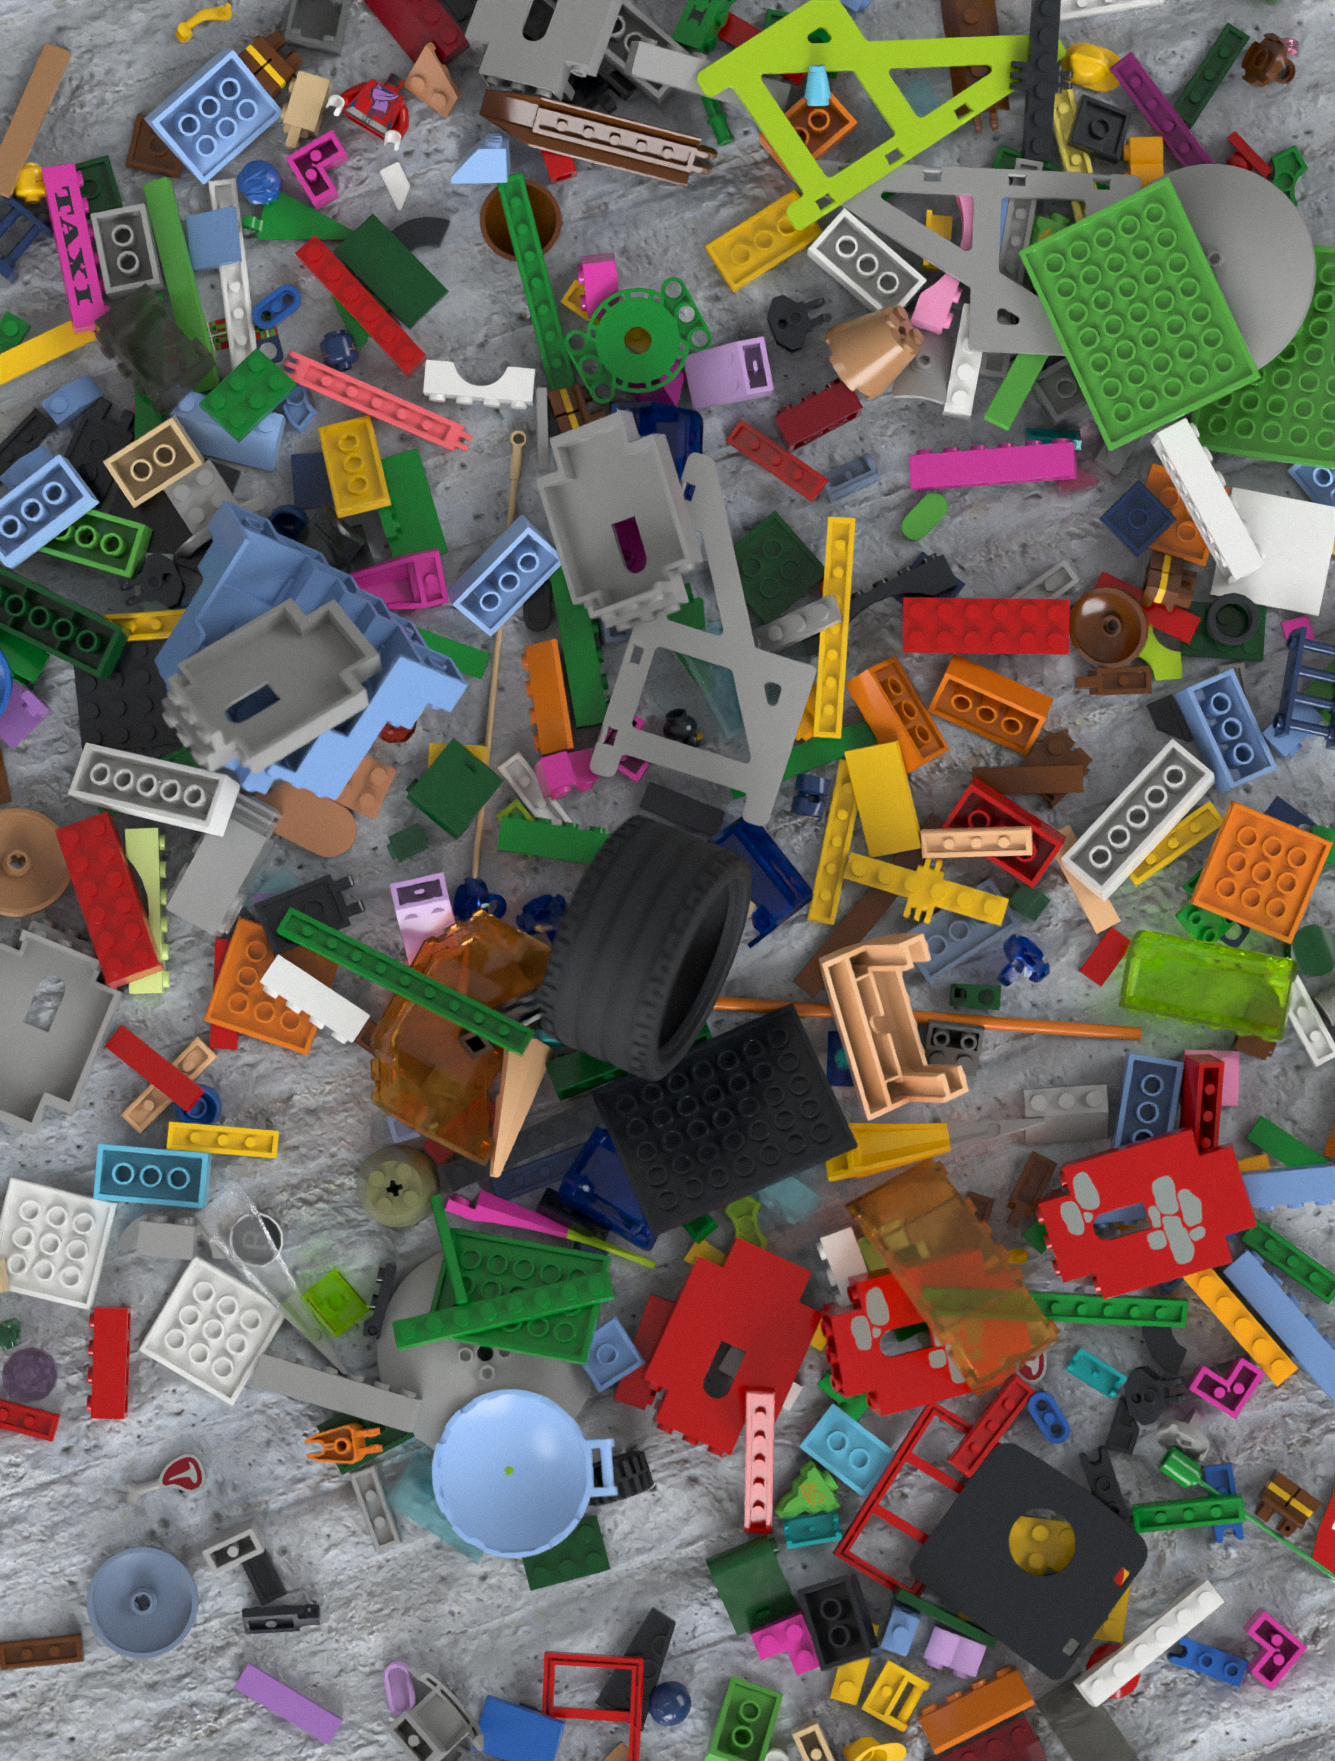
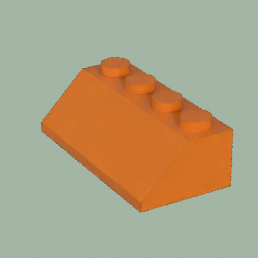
M551 639L525 646L526 653L521 654L523 670L529 669L530 680L525 681L527 697L533 696L534 707L529 708L531 723H537L538 734L533 735L535 750H541L542 757L563 751L567 753L575 752L557 639Z
M953 654L927 711L1027 756L1047 718L1053 698Z
M896 656L865 670L845 683L851 698L856 702L865 722L873 731L877 743L899 741L906 774L917 770L950 751Z
M1005 1665L994 1672L995 1676L987 1680L984 1677L970 1683L971 1688L960 1692V1690L953 1691L945 1696L946 1701L938 1705L933 1702L920 1709L921 1713L917 1717L935 1755L1035 1705L1016 1666L1010 1668L1009 1665Z

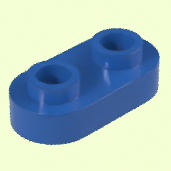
M283 285L277 288L254 307L252 319L255 325L262 330H271L299 309L301 305L299 291L292 285ZM291 296L293 301L291 304L286 305L283 303V298ZM263 313H270L271 319L263 321L261 319Z
M1044 1391L1035 1392L1027 1403L1029 1413L1043 1436L1049 1442L1055 1444L1064 1442L1070 1434L1068 1421L1049 1393ZM1039 1400L1046 1402V1407L1043 1410L1036 1408V1403ZM1053 1424L1060 1425V1431L1056 1434L1050 1430Z

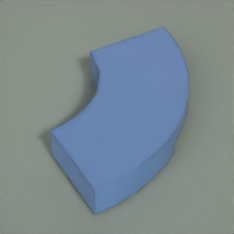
M290 358L289 362L296 364V361ZM287 367L284 368V371L290 374L292 373L291 369ZM296 384L297 387L281 404L291 425L302 435L318 412L310 403L308 389Z

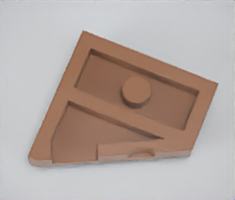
M430 42L424 47L403 86L443 117L447 118L451 115L462 93L457 84L451 79L446 65H441L434 53L436 47Z

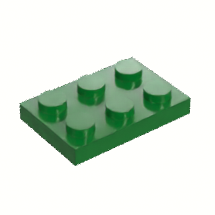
M256 348L199 403V407L240 443L297 385L263 352Z

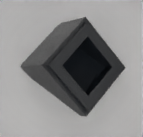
M617 70L605 77V82L610 84L609 89L623 101H627L637 90V87Z

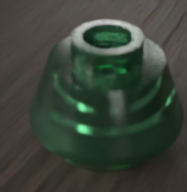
M12 1318L1 1322L0 1347L2 1351L18 1346L17 1340L21 1339V1321L17 1318Z

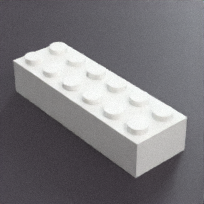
M1184 418L1156 433L1150 442L1227 585H1230L1265 564L1262 560L1265 558V554L1258 543L1254 545L1250 537L1252 530L1245 519L1241 521L1237 513L1239 506L1232 495H1227L1223 487L1226 485L1222 474L1220 471L1215 472L1210 463L1213 461V458L1208 448L1200 445L1197 439L1200 437L1198 429L1193 422L1189 423Z
M1171 739L1061 858L1063 867L1105 902L1215 783L1214 773L1174 739Z
M86 743L68 794L83 804L223 837L241 785L224 774L210 773L203 769Z

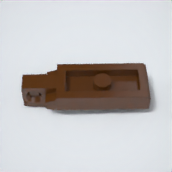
M1131 666L1110 669V667L1095 668V670H1088L1087 677L1074 678V688L1089 689V695L1096 696L1151 694V666Z
M1034 1151L1031 1152L1008 1199L1009 1202L1006 1207L1011 1209V1212L1006 1221L1007 1224L1017 1228L1023 1216L1029 1218L1031 1213H1034L1039 1199L1042 1197L1057 1166L1056 1162Z

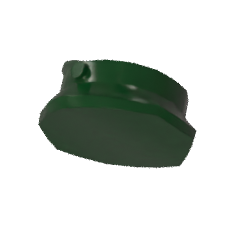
M1316 924L1304 926L1296 932L1292 943L1286 945L1284 958L1289 957L1296 972L1303 975L1316 977L1330 973L1335 966V934Z

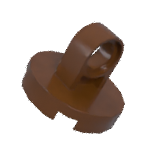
M1266 33L1263 35L1265 39L1260 43L1255 41L1246 52L1241 67L1245 70V75H1242V78L1254 87H1263L1271 81L1288 84L1294 78L1296 68L1294 63L1287 59L1288 47L1286 41L1274 33ZM1285 64L1286 73L1283 77L1279 78L1278 74Z

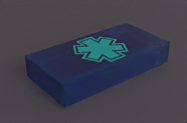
M828 1031L827 1079L830 1086L854 1087L839 1032Z

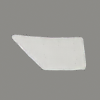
M397 162L380 170V174L397 209L400 211L408 194L410 184L400 163Z

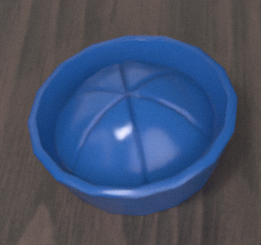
M198 1084L205 1091L189 1112L174 1103V1112L179 1122L214 1125L222 1113L220 1096L213 1088L205 1084Z

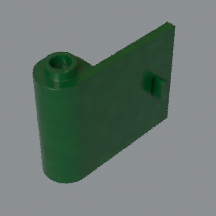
M453 738L420 780L415 778L406 788L408 792L406 799L453 839L457 840L471 825L473 818L504 780Z
M767 1534L705 1559L737 1636L799 1611L776 1557V1554L780 1553L774 1537L769 1539Z

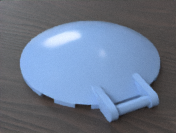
M503 1389L485 1393L472 1399V1401L459 1409L445 1425V1430L439 1442L436 1444L432 1462V1482L436 1501L441 1513L445 1514L456 1534L465 1542L483 1550V1552L505 1558H521L539 1554L559 1544L574 1530L586 1511L590 1497L618 1495L617 1486H614L611 1448L614 1447V1438L586 1440L573 1417L559 1404L541 1394L521 1389ZM600 1448L603 1487H594L592 1449Z

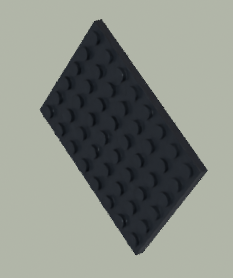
M793 1003L691 1047L682 1060L667 1075L657 1081L641 1078L636 1074H629L591 1091L653 1237L858 1147Z

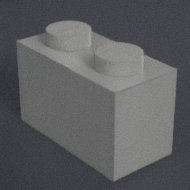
M253 1517L204 1540L202 1553L213 1574L216 1575L263 1553L266 1540Z

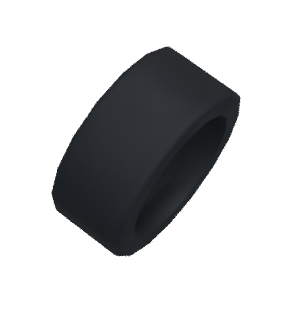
M1238 593L1224 594L1214 600L1207 609L1205 616L1206 630L1210 637L1217 643L1229 647L1241 645L1249 640L1257 631L1259 624L1258 609L1253 601L1245 595ZM1226 604H1237L1247 613V627L1239 635H1225L1216 624L1217 612Z

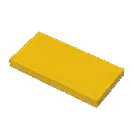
M796 188L704 246L706 253L732 293L737 292L811 245L823 233L817 221L803 230H797L786 217L787 207L801 198Z
M366 415L317 428L337 517L342 518L390 506L391 501L371 416Z
M895 740L845 751L870 858L922 848L921 832L899 741Z

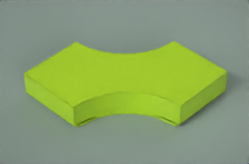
M1148 626L1146 645L1137 658L1151 666L1154 681L1181 680V651H1172L1161 645L1153 633L1152 626Z
M749 1195L728 1204L723 1211L734 1223L735 1237L765 1249L769 1240L761 1233L757 1223V1213L761 1202Z

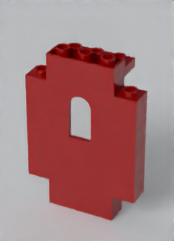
M733 1237L721 1266L699 1256L694 1257L641 1375V1378L647 1381L646 1387L660 1392L662 1388L665 1389L662 1398H657L653 1407L656 1411L652 1420L658 1422L657 1429L668 1434H672L673 1430L683 1434L682 1440L697 1446L698 1442L708 1445L706 1451L721 1458L723 1453L731 1455L744 1425L746 1426L747 1386L775 1388V1425L822 1318L821 1312L799 1303L812 1271L738 1237ZM724 1341L745 1351V1354L728 1392L723 1397L712 1398L706 1394L703 1388V1381L720 1342Z

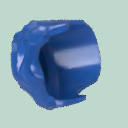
M263 160L251 161L237 175L238 188L244 192V196H246L249 203L266 204L272 202V200H278L280 197L283 180L276 168L269 162Z

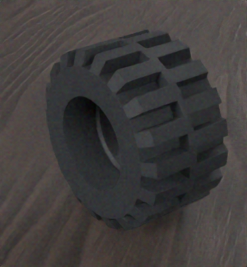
M631 1451L613 1456L614 1486H617L618 1495L590 1497L588 1505L601 1506L650 1489L654 1485V1481L645 1453L643 1451ZM601 1461L593 1463L594 1487H603Z

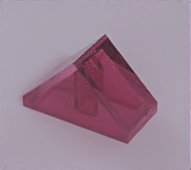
M1077 468L1078 479L1053 480L1052 482L1057 499L1094 489L1100 480Z

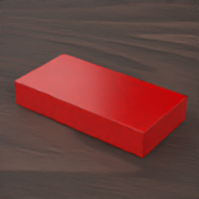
M1110 927L1078 971L1099 987H1102L1133 942L1113 927Z

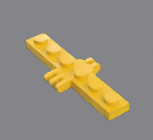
M853 852L850 853L843 879L907 898L903 917L909 918L911 909L914 908L916 911L913 920L919 921L922 911L927 912L924 923L930 924L934 909L937 907L994 925H1002L1009 899L944 880L945 872L941 871L943 864L941 859L937 860L935 869L930 868L933 858H926L924 866L919 864L917 871H913Z

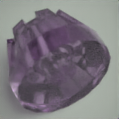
M36 1347L22 1348L10 1355L4 1363L2 1371L3 1386L8 1394L17 1401L25 1403L38 1402L50 1395L57 1385L59 1376L57 1363L53 1357L45 1350Z

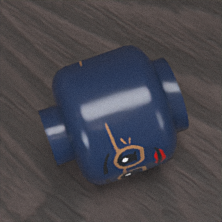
M336 330L325 334L324 340L320 343L324 364L330 368H336L337 371L344 372L352 369V364L359 357L354 337L349 333H345V330Z

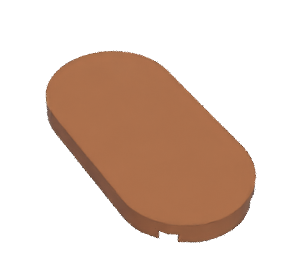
M281 778L274 780L266 794L256 791V798L278 809L280 815L283 816L274 833L319 856L335 857L348 851L355 842L357 836L356 822L351 812L342 805L326 797L320 798L306 788H295L288 781Z

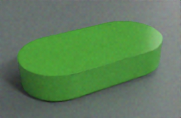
M938 493L926 495L903 519L901 524L902 534L911 541L923 539L945 516L948 509L946 499Z

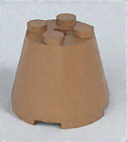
M900 305L896 307L889 306L838 323L829 329L825 335V341L828 344L830 343L833 353L829 359L836 373L851 391L858 389L865 394L866 400L878 397L891 385L919 353L920 343L924 341L922 333L919 329L913 327L908 320L906 310Z

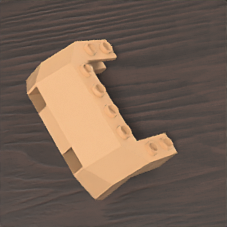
M923 933L889 934L846 946L818 958L823 982L853 1084L868 1121L909 1102L945 1103L969 1091L966 1075L961 1065L927 1064L925 1049L921 1043L917 1029L918 1025L911 1009L910 997L906 992L902 971L914 968L913 962H927L931 960L928 944Z

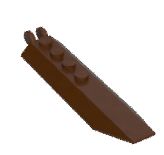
M940 0L945 38L1000 36L995 0ZM987 65L949 67L953 97L990 74V67ZM1008 95L981 112H989V123L992 131H999L997 110H1010ZM964 104L956 109L955 113L957 117H961L971 110ZM980 114L973 117L976 134L982 133L983 127Z
M486 89L479 115L529 147L687 187L691 171L706 175L712 173V165L701 160H694L695 156L712 160L718 154L714 148L699 145L701 138L543 96Z

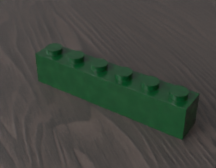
M707 1022L691 1047L712 1038ZM579 1050L567 1055H556L549 1062L545 1063L560 1101L631 1074L613 1064L604 1062Z

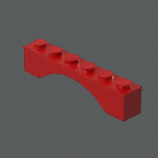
M316 235L295 252L298 260L352 315L407 378L426 363V360H428L426 354Z

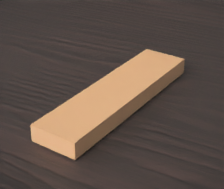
M1067 825L1058 830L1066 836V839L1054 858L1095 934H1098L1121 920L1109 898L1103 902L1063 867L1061 858L1078 841L1070 825Z
M1032 826L922 829V858L1032 855Z
M197 1037L172 1064L194 1081L218 1055ZM150 1084L120 1116L139 1134H142L173 1101Z

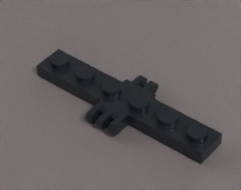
M1032 0L1028 62L1011 61L1010 64L1011 68L1021 69V72H1010V79L1020 80V84L1009 83V90L1026 91L1022 159L1039 162L1051 161L1055 94H1062V89L1071 90L1073 83L1062 82V78L1072 79L1073 72L1063 71V66L1057 65L1061 0Z

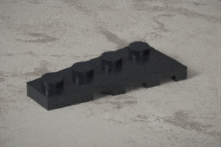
M654 1607L651 1608L623 1655L644 1658L641 1732H643L649 1711V1698L657 1686L676 1625V1620ZM615 1669L595 1703L608 1710L630 1711L632 1670Z

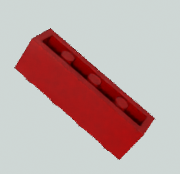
M1211 1054L1185 1055L1179 1129L1191 1125L1199 1151L1216 1147L1219 1143L1225 1062Z
M650 1293L633 1341L646 1363L620 1379L614 1400L645 1410L647 1404L652 1406L657 1391L646 1387L647 1381L642 1379L641 1375L674 1301Z
M131 1306L94 1307V1312H90L89 1327L94 1329L93 1340H89L88 1354L93 1356V1367L88 1368L87 1375L88 1384H92V1395L87 1396V1412H91V1419H125L128 1417Z

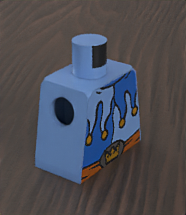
M893 1597L878 1639L879 1648L900 1656H907L920 1620V1611Z

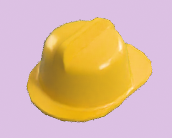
M1084 42L1073 44L1066 49V54L1061 60L1060 65L1063 66V71L1073 72V78L1067 80L1098 92L1113 91L1120 86V83L1110 71V68L1121 60L1117 54L1100 46Z
M865 1736L856 1742L846 1745L843 1748V1753L846 1756V1761H903L906 1756V1748L903 1744L897 1742L881 1744L875 1738Z

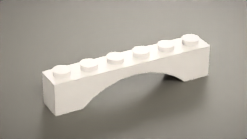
M1199 1578L1178 1595L1171 1605L1144 1630L1118 1650L1089 1668L1073 1684L1089 1705L1098 1707L1224 1603L1223 1599L1208 1580Z

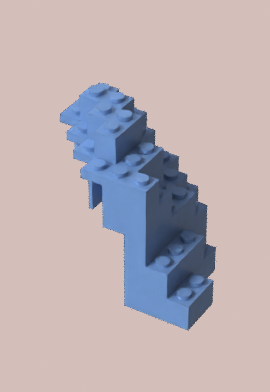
M225 500L222 502L207 526L213 537V543L198 565V569L203 576V583L154 661L160 671L159 674L166 683V688L170 690L167 678L176 673L180 676L177 664L289 598L293 599L305 616L334 599L378 652L382 671L360 683L366 690L369 706L255 775L248 766L243 767L237 757L220 768L224 769L226 767L233 770L240 780V785L250 792L258 791L266 794L274 780L281 778L288 781L295 788H306L320 798L328 797L336 800L386 722L395 727H400L401 725L411 730L427 704L433 709L439 710L442 708L451 712L468 684L452 658L427 646L413 621L390 612L382 598L360 589L352 575L330 566L323 553L278 534L270 520ZM267 684L231 705L227 709L225 717L230 722L241 723L280 701V699Z

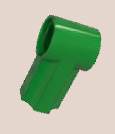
M830 1368L817 1385L828 1396L833 1398L846 1414L857 1421L868 1408L866 1401L867 1393L847 1398L836 1393L830 1382V1375H832Z

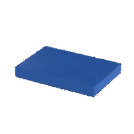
M489 1694L486 1696L479 1726L484 1734V1750L482 1752L506 1761H555L565 1721Z

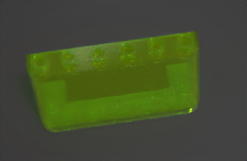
M1139 930L1134 934L1128 945L1119 1007L1126 1008V1011L1130 1013H1150L1159 1019H1178L1181 1023L1188 1025L1195 1023L1207 1025L1212 1030H1231L1240 1036L1255 1035L1269 1042L1282 1041L1299 964L1292 959L1151 930Z

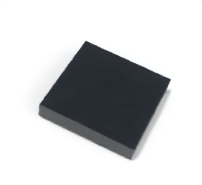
M1082 94L1079 98L1066 145L1116 165L1121 157L1132 113Z

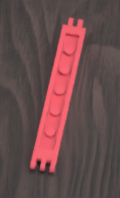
M289 350L287 356L297 361L294 364L285 360L283 366L291 369L292 373L283 372L296 384L449 451L455 452L456 448L467 452L469 446L459 442L460 438L471 442L473 436L463 432L465 429L463 425Z

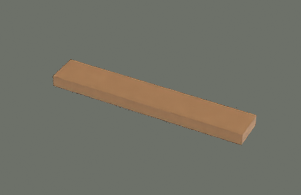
M46 43L42 49L0 146V195L7 198L12 196L21 171L28 159L71 59L70 51Z

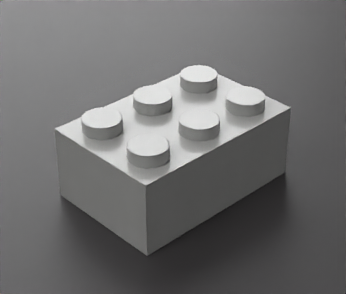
M142 203L90 214L105 291L110 300L163 290L164 286L150 215L146 205Z

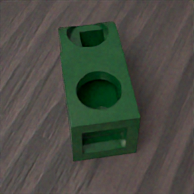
M951 984L949 1006L1000 1011L1002 986Z

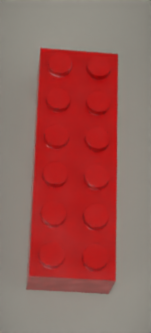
M904 597L902 653L1069 655L1070 599Z
M106 811L55 830L107 985L114 989L165 970L113 816Z

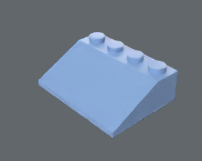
M224 47L148 114L144 120L204 185L281 117L282 110L235 51Z

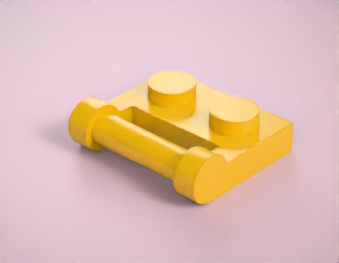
M887 1659L861 1709L899 1731L905 1732L908 1726L906 1722L924 1690H928L931 1683ZM909 1681L914 1684V1687L898 1716L894 1717L891 1715V1712Z

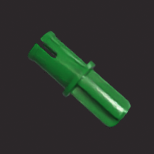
M701 96L709 119L707 124L711 125L718 146L730 144L734 141V138L726 121L728 116L726 113H723L720 102Z

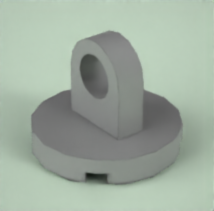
M1193 1408L1183 1422L1178 1420L1161 1422L1155 1433L1156 1438H1159L1158 1443L1161 1448L1167 1451L1170 1447L1174 1446L1195 1462L1203 1461L1210 1449L1209 1441L1198 1430L1205 1414Z

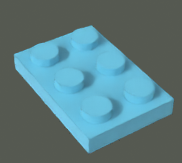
M833 1402L799 1445L801 1449L863 1498L866 1497L895 1454L893 1449L852 1419Z

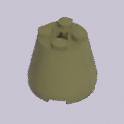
M391 1145L373 1153L363 1164L357 1180V1193L365 1212L378 1223L389 1227H407L424 1219L432 1211L431 1196L439 1195L440 1192L439 1175L431 1159L420 1150L407 1145ZM392 1180H395L396 1184H402L403 1189L398 1191L399 1195L387 1192L386 1188L391 1186Z

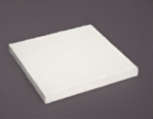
M1232 487L1231 495L1239 506L1237 513L1241 521L1245 519L1252 530L1250 537L1254 545L1258 543L1265 554V558L1262 560L1265 564L1255 572L1230 585H1227L1216 564L1210 595L1221 597L1224 594L1238 593L1248 597L1254 604L1319 616L1335 540V507Z
M10 1177L0 1217V1259L5 1258L10 1291L92 1310L118 1203L109 1200L93 1199L92 1196Z
M196 1255L195 1259L190 1261L138 1350L233 1406L258 1365L261 1353H265L285 1317L276 1309L280 1305L279 1303Z

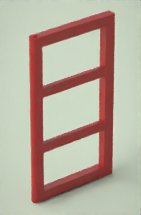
M936 1402L924 1406L842 1536V1540L839 1541L832 1552L836 1557L893 1591L896 1584L919 1596H921L926 1585L918 1579L909 1588L849 1550L872 1514H875L922 1544L928 1539L929 1535L879 1505L905 1462L910 1463L958 1494L965 1487L959 1481L912 1453L934 1416L939 1417L964 1434H967L973 1426ZM998 1441V1442L995 1444V1446H998V1445H1000V1444H1002V1443H1000V1442Z
M545 1651L542 1713L554 1718L630 1722L628 1761H640L644 1658L640 1656ZM556 1665L632 1670L630 1711L554 1706Z

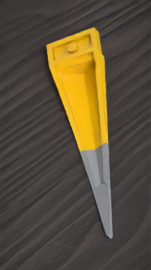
M1033 1118L962 1123H848L858 1147L826 1161L827 1178L829 1182L853 1177L859 1179L1044 1124L1045 1120Z

